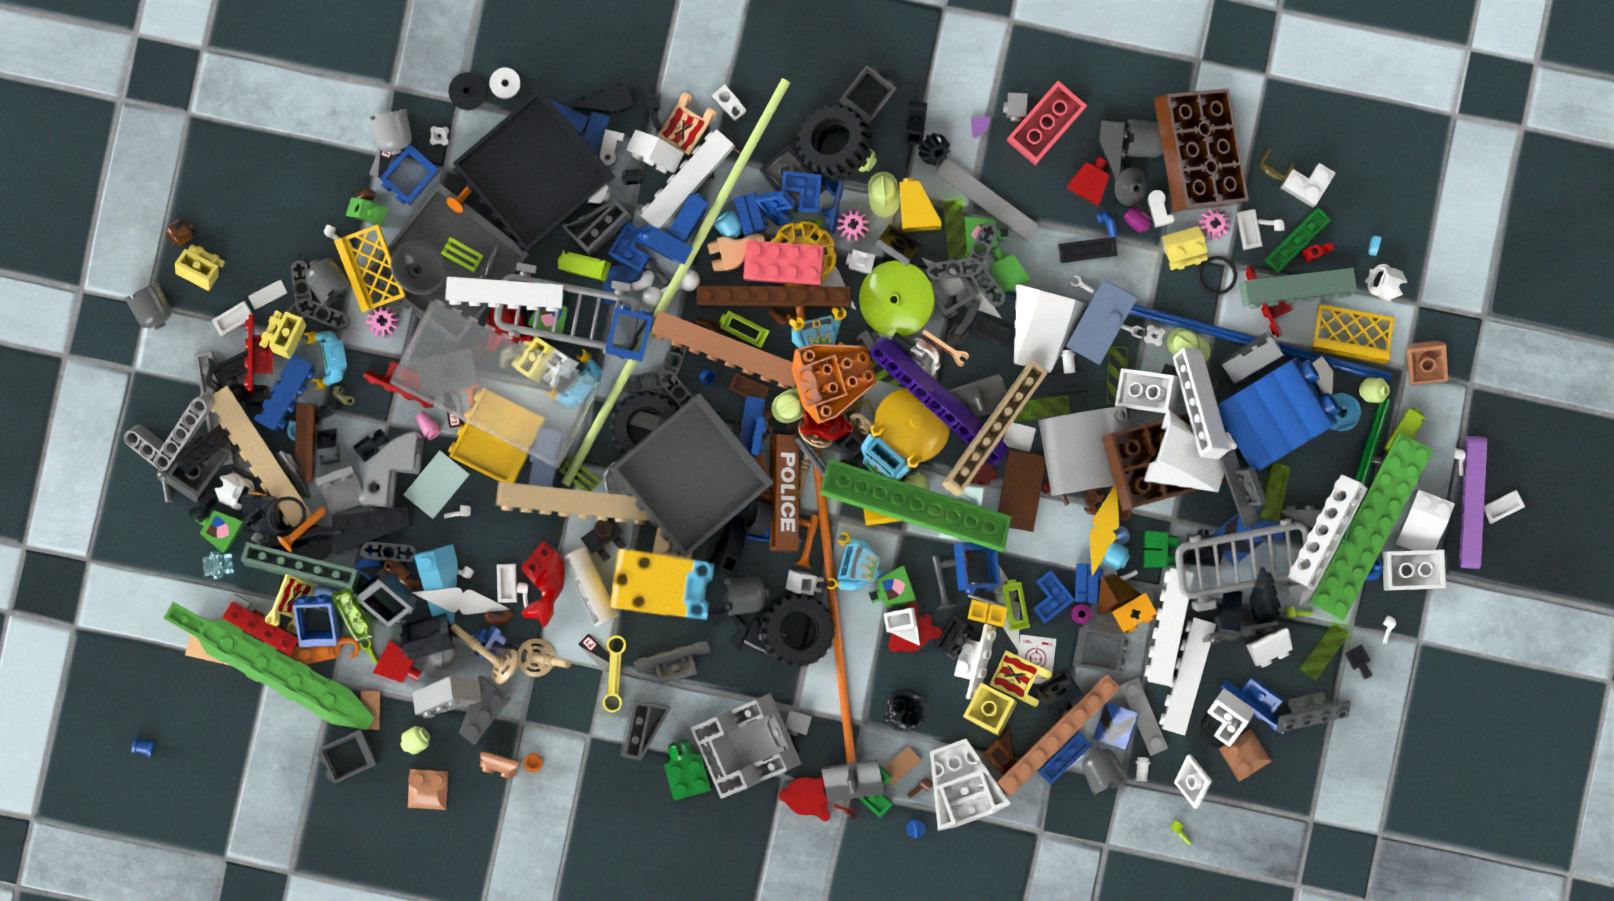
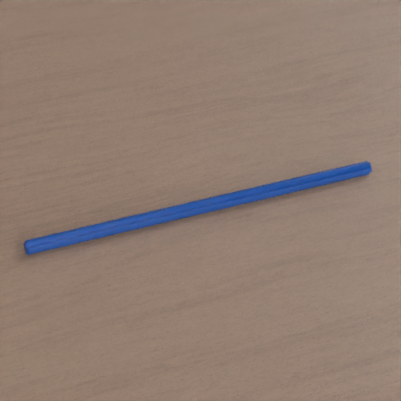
M1136 304L1133 305L1129 312L1132 315L1244 345L1257 338L1256 336ZM1278 343L1285 356L1293 358L1298 356L1300 360L1306 361L1308 359L1311 363L1322 356L1331 368L1367 378H1383L1386 383H1389L1392 377V373Z

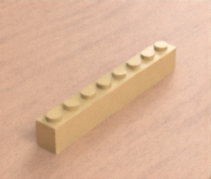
M1031 361L1025 366L943 481L942 486L955 496L963 493L1048 371L1035 361Z
M228 385L213 394L215 404L211 409L212 413L217 412L220 417L217 419L223 429L227 427L230 435H228L233 445L238 444L241 449L239 454L244 461L248 460L252 465L249 468L255 478L259 476L262 480L260 485L266 494L269 492L271 496L277 497V499L286 496L297 498L306 508V518L312 515L311 511L282 470L275 456ZM290 500L280 502L279 508L284 514L281 517L286 525L291 524L294 527L299 524L302 518V509L299 504Z
M498 482L496 505L501 506V510L513 511V507L521 508L520 512L532 513V509L540 510L539 514L551 515V511L558 512V516L570 517V513L577 514V518L589 519V515L596 516V520L607 521L608 517L615 518V522L626 523L627 519L634 520V524L645 525V521H648L647 517H649L645 510L641 512L635 505L637 501L633 496Z

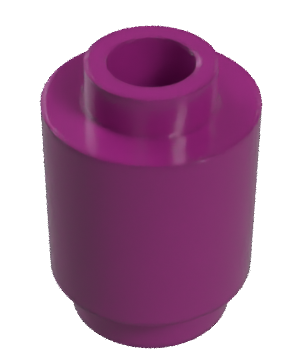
M1132 206L1123 217L1126 223L1139 233L1142 231L1146 233L1152 225L1150 222L1152 218L1138 207Z
M1076 605L1071 611V618L1078 624L1086 623L1091 618V610L1086 605ZM1080 610H1083L1085 612V616L1083 618H1080L1078 616V612Z

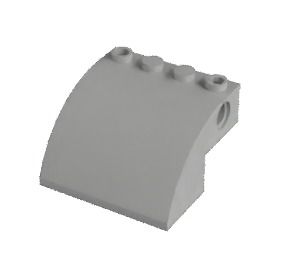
M1126 405L1038 420L1052 496L1115 486L1102 436L1130 428Z
M410 432L392 440L383 447L371 463L365 479L364 490L360 491V502H363L362 505L372 508H394L397 474H421L424 436L417 432Z
M771 693L690 728L721 799L801 765L799 756Z

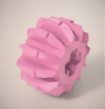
M1209 208L1207 210L1208 215L1206 213L1201 214L1205 220L1198 221L1199 224L1204 225L1200 227V230L1207 231L1204 234L1205 238L1210 233L1211 240L1215 239V234L1220 240L1222 239V234H1228L1225 228H1231V224L1225 223L1230 220V217H1223L1226 211L1218 214L1219 208H1215L1213 214L1212 209ZM1214 219L1217 220L1216 223H1219V226L1216 228H1212L1213 225H1210Z
M849 209V216L844 212L841 214L845 220L838 219V223L843 225L838 226L837 230H844L841 233V237L849 234L847 241L851 240V236H854V240L858 241V234L862 238L865 237L862 230L869 231L868 227L863 226L869 224V220L862 221L866 214L863 213L859 217V209H856L855 215ZM851 221L859 224L855 230H852V227H848Z
M381 305L379 312L376 308L372 309L375 315L368 313L367 316L372 318V320H368L366 323L367 325H373L369 328V331L373 332L376 330L375 336L378 337L382 331V337L386 338V331L393 335L394 333L391 328L398 329V326L393 323L400 320L399 318H393L397 312L393 311L390 313V306L384 311V306ZM381 317H384L386 320H388V322L385 323V326H382L380 323H378L379 319L381 320Z

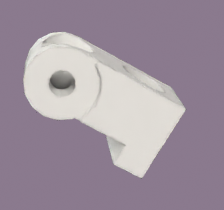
M725 84L711 95L734 121L747 112Z
M605 129L600 159L607 167H611L617 161L615 153L618 142H624L625 134Z
M1154 190L1148 196V205L1154 228L1174 222L1173 214L1167 215L1164 204L1166 200L1165 194L1160 190Z

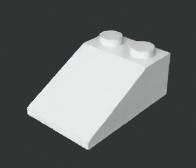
M1121 368L1115 406L1126 405L1128 409L1166 415L1167 410H1170L1176 415L1181 390L1179 378L1174 375Z
M1416 490L1395 544L1411 551L1435 550L1455 503L1424 491Z
M1444 550L1382 552L1384 590L1446 588Z
M1287 628L1278 629L1246 645L1255 666L1261 665L1262 668L1272 663L1271 660L1276 657L1280 660L1290 655L1288 651L1293 650Z

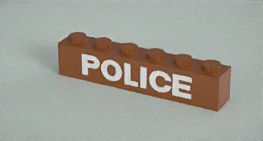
M776 434L770 437V479L774 482L770 485V501L773 504V518L770 525V551L794 552L799 550L801 543L799 536L801 524L799 517L801 505L799 498L801 486L799 479L801 467L799 451L801 447H799V443H796L797 441L794 439L798 435Z

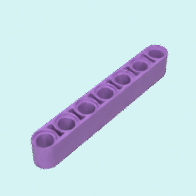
M1467 436L1465 441L1466 456L1464 459L1459 567L1480 569L1487 437Z

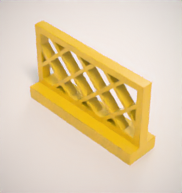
M379 224L334 241L362 312L407 296L405 290L396 280L393 281V275H391L390 279L381 275L384 266L391 269L392 256ZM372 230H376L378 235L376 243L367 239L369 232ZM356 237L362 240L359 249L352 247L351 238ZM365 242L374 246L371 255L362 251ZM377 248L385 253L383 261L374 257ZM360 254L369 258L366 267L359 265L358 258ZM372 260L381 264L378 273L369 269ZM367 272L376 276L373 285L366 283L365 276ZM379 278L388 282L385 291L375 287ZM391 284L398 287L399 295L393 296L387 293ZM374 290L383 294L381 301L375 304L372 298Z
M1319 304L1311 351L1387 364L1390 360V347L1395 317ZM1322 310L1330 311L1334 318L1326 322L1322 317ZM1343 314H1348L1353 320L1346 326L1339 318ZM1362 317L1368 318L1372 323L1365 329L1358 322ZM1334 320H1337L1342 327L1336 333L1328 325ZM1380 321L1389 322V329L1385 332H1382L1377 325ZM1353 323L1361 331L1354 337L1347 329ZM1374 326L1380 335L1372 340L1366 331ZM1326 327L1331 336L1327 339L1318 338L1319 331ZM1343 330L1350 338L1346 342H1341L1336 336ZM1361 334L1369 341L1364 346L1359 345L1355 340ZM1382 337L1386 342V349L1378 348L1374 342Z

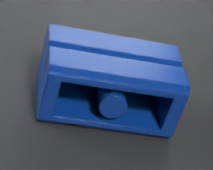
M756 192L734 198L744 237L766 231L765 226L769 225L766 214L762 215L761 207L755 202Z
M1076 564L1074 602L1098 603L1100 595L1099 580L1103 577V569H1100V565L1092 576L1091 564Z

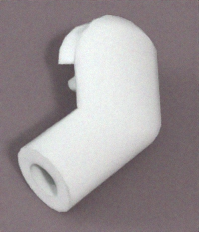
M644 271L639 281L631 283L634 292L651 287L655 278L653 271Z

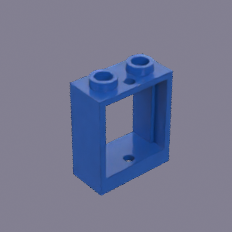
M409 144L379 179L383 182L381 186L389 193L392 190L397 194L395 198L400 203L411 205L439 174L440 170ZM410 155L429 173L407 197L388 178Z
M691 193L667 233L687 243L709 208L707 198L699 193L696 195Z
M650 225L640 227L636 235L638 237L637 243L679 264L685 265L693 249L692 246Z
M620 305V308H615L605 353L642 362L653 316H649L650 312L639 310L638 313L633 312L631 307ZM619 314L647 320L639 353L611 346Z
M972 542L953 545L958 591L965 590L966 594L977 593V589H983V592L995 591L994 588L1001 586L997 550ZM985 551L988 583L968 584L965 552Z
M320 594L318 596L301 595L297 597L293 604L299 647L337 645L341 634L335 596ZM328 607L332 630L307 631L303 608Z

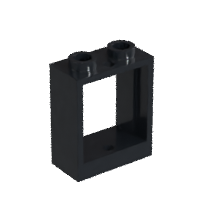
M384 568L364 583L355 596L356 601L387 627L392 626L394 623L398 624L404 618V615L411 614L416 608L415 603L418 598ZM382 587L403 606L393 613L372 594Z
M443 613L402 625V633H400L402 643H400L402 653L407 655L408 660L453 648L452 630H450L451 625L447 614Z

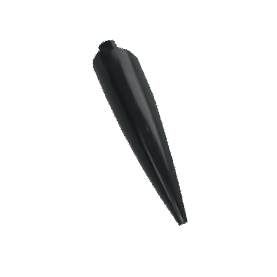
M310 526L293 542L291 550L318 539L343 533L342 529ZM281 527V530H290L294 527ZM269 534L268 542H263L262 546L286 552L288 550L280 543L278 536L286 537L290 534Z

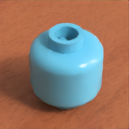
M724 210L716 218L715 227L722 237L727 236L734 239L741 234L740 229L742 226L740 219L734 211Z
M1113 542L1106 551L1103 563L1115 570L1124 569L1131 556L1128 554V548Z

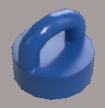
M919 819L911 820L906 827L908 835L912 838L922 837L926 829L925 824Z

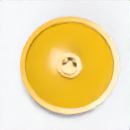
M900 389L886 396L878 406L874 416V424L880 421L878 423L879 429L884 425L886 426V429L880 435H877V438H880L902 457L905 462L908 461L913 452H917L913 457L915 460H919L922 457L920 462L932 459L943 449L949 437L950 428L907 389Z

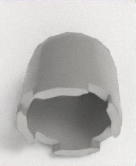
M407 109L369 117L376 144L381 151L391 152V155L400 154L403 152L402 149L411 144L412 135Z

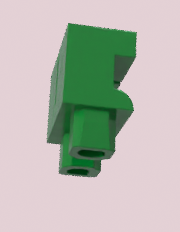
M1144 531L1143 549H1161V551L1143 550V568H1166L1167 566L1176 565L1175 554H1168V547H1178L1179 537L1169 535L1167 532Z

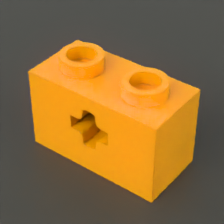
M1146 593L1111 612L1121 631H1127L1128 633L1138 628L1137 624L1143 621L1146 624L1155 619L1153 615L1157 613ZM1132 609L1140 612L1137 615L1138 619L1130 617Z

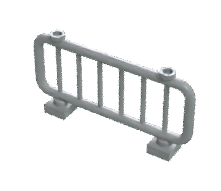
M517 263L516 270L520 271V274H509L501 281L563 285V291L578 294L571 335L556 333L560 308H558V312H555L552 332L537 329L541 307L536 310L533 328L518 325L521 305H519V309L516 311L514 324L502 321L504 304H500V308L495 307L494 321L500 329L509 331V336L519 337L520 334L599 348L603 349V353H605L607 342L593 340L601 298L616 301L615 308H619L620 302L629 303L632 306V311L637 313L640 310V305L634 297L625 295L626 291L630 292L631 284L612 281L611 288L615 289L613 293L531 277V273L536 274L537 266ZM582 295L597 297L590 339L575 336ZM631 317L626 342L622 345L612 343L611 346L629 350L632 347L638 318Z
M1292 519L1280 520L1281 525L1207 539H1201L1199 535L1189 537L1190 542L1181 544L1175 552L1181 594L1188 599L1197 598V600L1191 601L1192 609L1199 612L1217 608L1216 601L1209 598V596L1253 588L1258 577L1253 537L1267 535L1272 576L1275 583L1288 581V583L1281 584L1282 592L1287 594L1307 591V587L1296 583L1288 577L1290 573L1276 575L1271 534L1285 532L1291 569L1293 558L1289 531L1300 530L1304 546L1309 534L1308 527L1301 522H1292ZM1249 538L1254 580L1240 582L1235 541ZM1231 542L1236 583L1222 586L1217 544ZM1213 545L1218 587L1204 589L1199 548ZM1189 549H1195L1200 590L1189 591L1186 584L1183 553Z

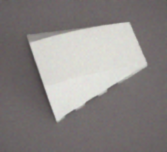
M1016 284L1014 364L1026 366L1031 361H1035L1048 373H1051L1087 304Z
M1167 410L1161 427L1166 430L1157 460L1149 464L1144 481L1219 492L1224 476L1220 458L1200 457L1192 427L1173 412Z
M967 739L930 751L938 831L964 825L994 814L1011 805Z

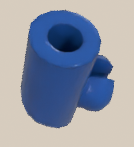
M1106 211L1098 213L1096 215L1099 223H1106L1109 237L1118 236L1115 219Z
M1381 560L1375 561L1365 581L1379 578L1383 571V562Z

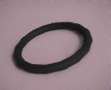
M1209 257L1199 267V284L1203 290L1210 294H1226L1236 283V267L1225 257ZM1222 260L1232 268L1233 280L1225 290L1213 291L1203 283L1202 270L1210 261Z
M290 496L281 497L274 501L267 513V521L271 529L281 534L294 532L305 522L306 508L303 503L297 498ZM282 501H294L302 509L301 521L290 530L278 529L271 521L273 508Z

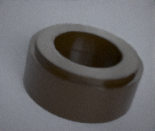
M599 520L594 525V532L601 539H607L613 534V525L608 520Z

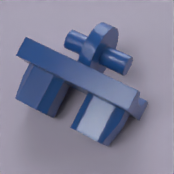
M494 625L491 626L489 631L482 629L480 634L473 633V636L481 642V645L495 656L497 653L490 649L495 642L502 646L507 640L501 633V630ZM475 651L474 654L481 660L486 659L479 652Z

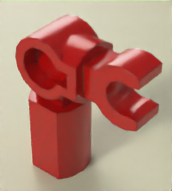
M1332 242L1323 246L1316 244L1304 250L1303 254L1306 262H1310L1322 257V254L1333 251L1335 248Z

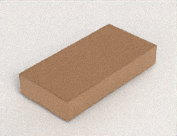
M361 691V702L374 716L368 729L380 730L381 691Z
M909 746L884 767L893 776L888 781L892 786L921 761Z

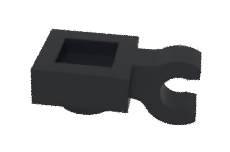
M254 385V393H250L248 388H234L233 394L238 402L247 400V405L262 406L265 399L267 400V385Z
M327 402L320 407L321 411H316V426L342 409L340 403L331 404V402Z
M379 429L372 438L369 435L355 444L353 448L363 461L366 462L380 452L378 447L386 443L388 438Z
M209 488L206 493H203L199 499V506L189 510V518H192L194 514H199L197 521L199 523L202 522L205 514L208 515L218 501L216 491Z
M1362 644L1344 653L1352 669L1359 668L1364 680L1372 676L1366 665L1371 660Z

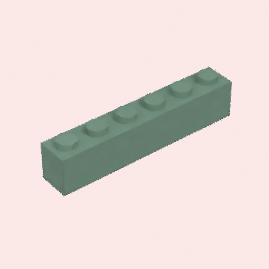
M1354 268L1247 280L1239 284L1242 306H1249L1250 309L1260 308L1261 304H1267L1268 307L1277 306L1279 302H1285L1286 305L1297 303V300L1302 299L1304 302L1315 301V298L1319 297L1322 300L1333 299L1335 295H1339L1340 298L1350 297L1351 293L1357 291Z
M246 542L241 559L243 564L248 567L284 576L288 574L300 580L352 593L356 592L360 574L356 569Z

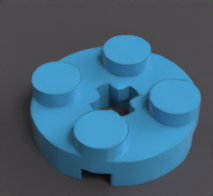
M1345 393L1332 395L1338 406L1346 409L1347 413L1344 414V418L1336 414L1335 418L1338 423L1330 429L1340 432L1352 429L1361 416L1359 402L1354 397Z

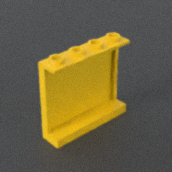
M483 388L482 391L478 390L474 398L476 403L473 408H469L465 416L467 418L465 425H461L457 432L459 437L456 443L452 442L448 450L450 452L449 457L499 482L515 484L537 440L538 429L543 428L547 419Z

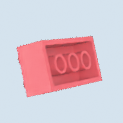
M1057 81L1007 138V142L1036 166L1086 109L1087 105L1062 83Z
M747 240L743 279L753 282L822 287L825 248L824 246Z

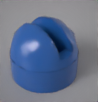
M703 369L699 378L705 385H712L716 380V373L710 369Z

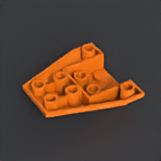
M811 344L795 350L792 365L794 380L803 408L817 423L836 418L877 383L866 346Z

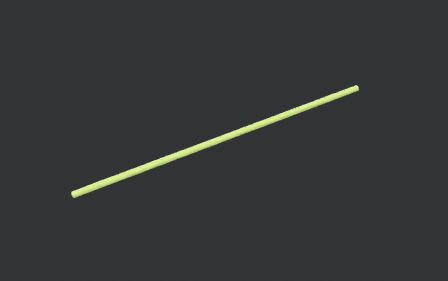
M781 79L690 245L693 249L685 265H679L652 315V324L657 311L665 313L790 85L789 81ZM644 331L633 349L634 352H640ZM649 332L647 344L653 335L651 332ZM627 360L561 483L567 486L571 485L638 361Z

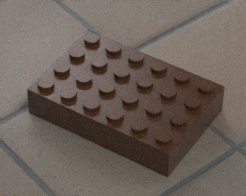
M1229 88L1173 93L1155 98L1154 103L1174 212L1233 206L1249 201Z
M1188 413L1177 415L1192 427ZM1164 419L1102 436L1122 511L1199 490L1191 487H1179L1177 485L1144 481L1149 464L1157 460L1166 430L1161 428ZM1225 473L1221 484L1227 482Z

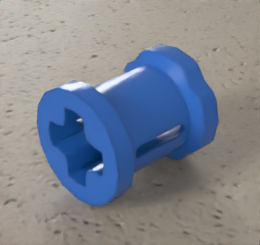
M135 737L131 753H142L151 758L155 741L151 740L149 742Z

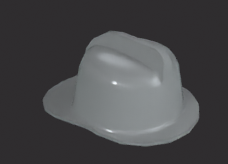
M454 638L452 649L427 655V671L434 679L443 680L447 677H452L456 671L458 645Z

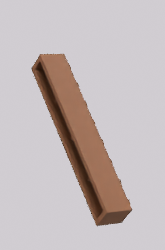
M657 311L650 332L654 333L652 337L661 341L667 338L671 340L670 344L679 348L685 345L689 347L688 351L697 355L703 352L707 354L706 358L717 362L718 359L725 361L724 365L735 369V366L743 368L742 372L753 375V373L761 375L759 379L771 382L772 379L778 382L777 386L788 389L789 386L794 388L793 362L670 314Z
M1105 674L996 782L1012 796L1121 687L1108 674Z

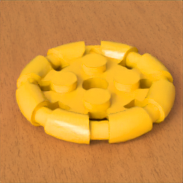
M801 221V223L795 224L792 222L777 231L778 234L774 239L772 238L771 242L781 243L785 238L788 240L787 243L816 245L826 248L827 255H824L823 283L836 264L837 254L834 252L835 243L831 235L826 230L823 231L819 228L818 224L809 221ZM802 230L803 236L796 237L795 231ZM814 233L819 236L817 241L811 238ZM785 284V286H805V285Z

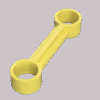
M618 635L610 637L607 641L610 663L608 692L603 699V707L608 712H616L622 707L619 686L621 657L626 649V641ZM614 638H619L624 643L622 650L619 652H614L610 648V641ZM609 696H616L619 699L620 704L617 709L611 710L606 707L605 702Z

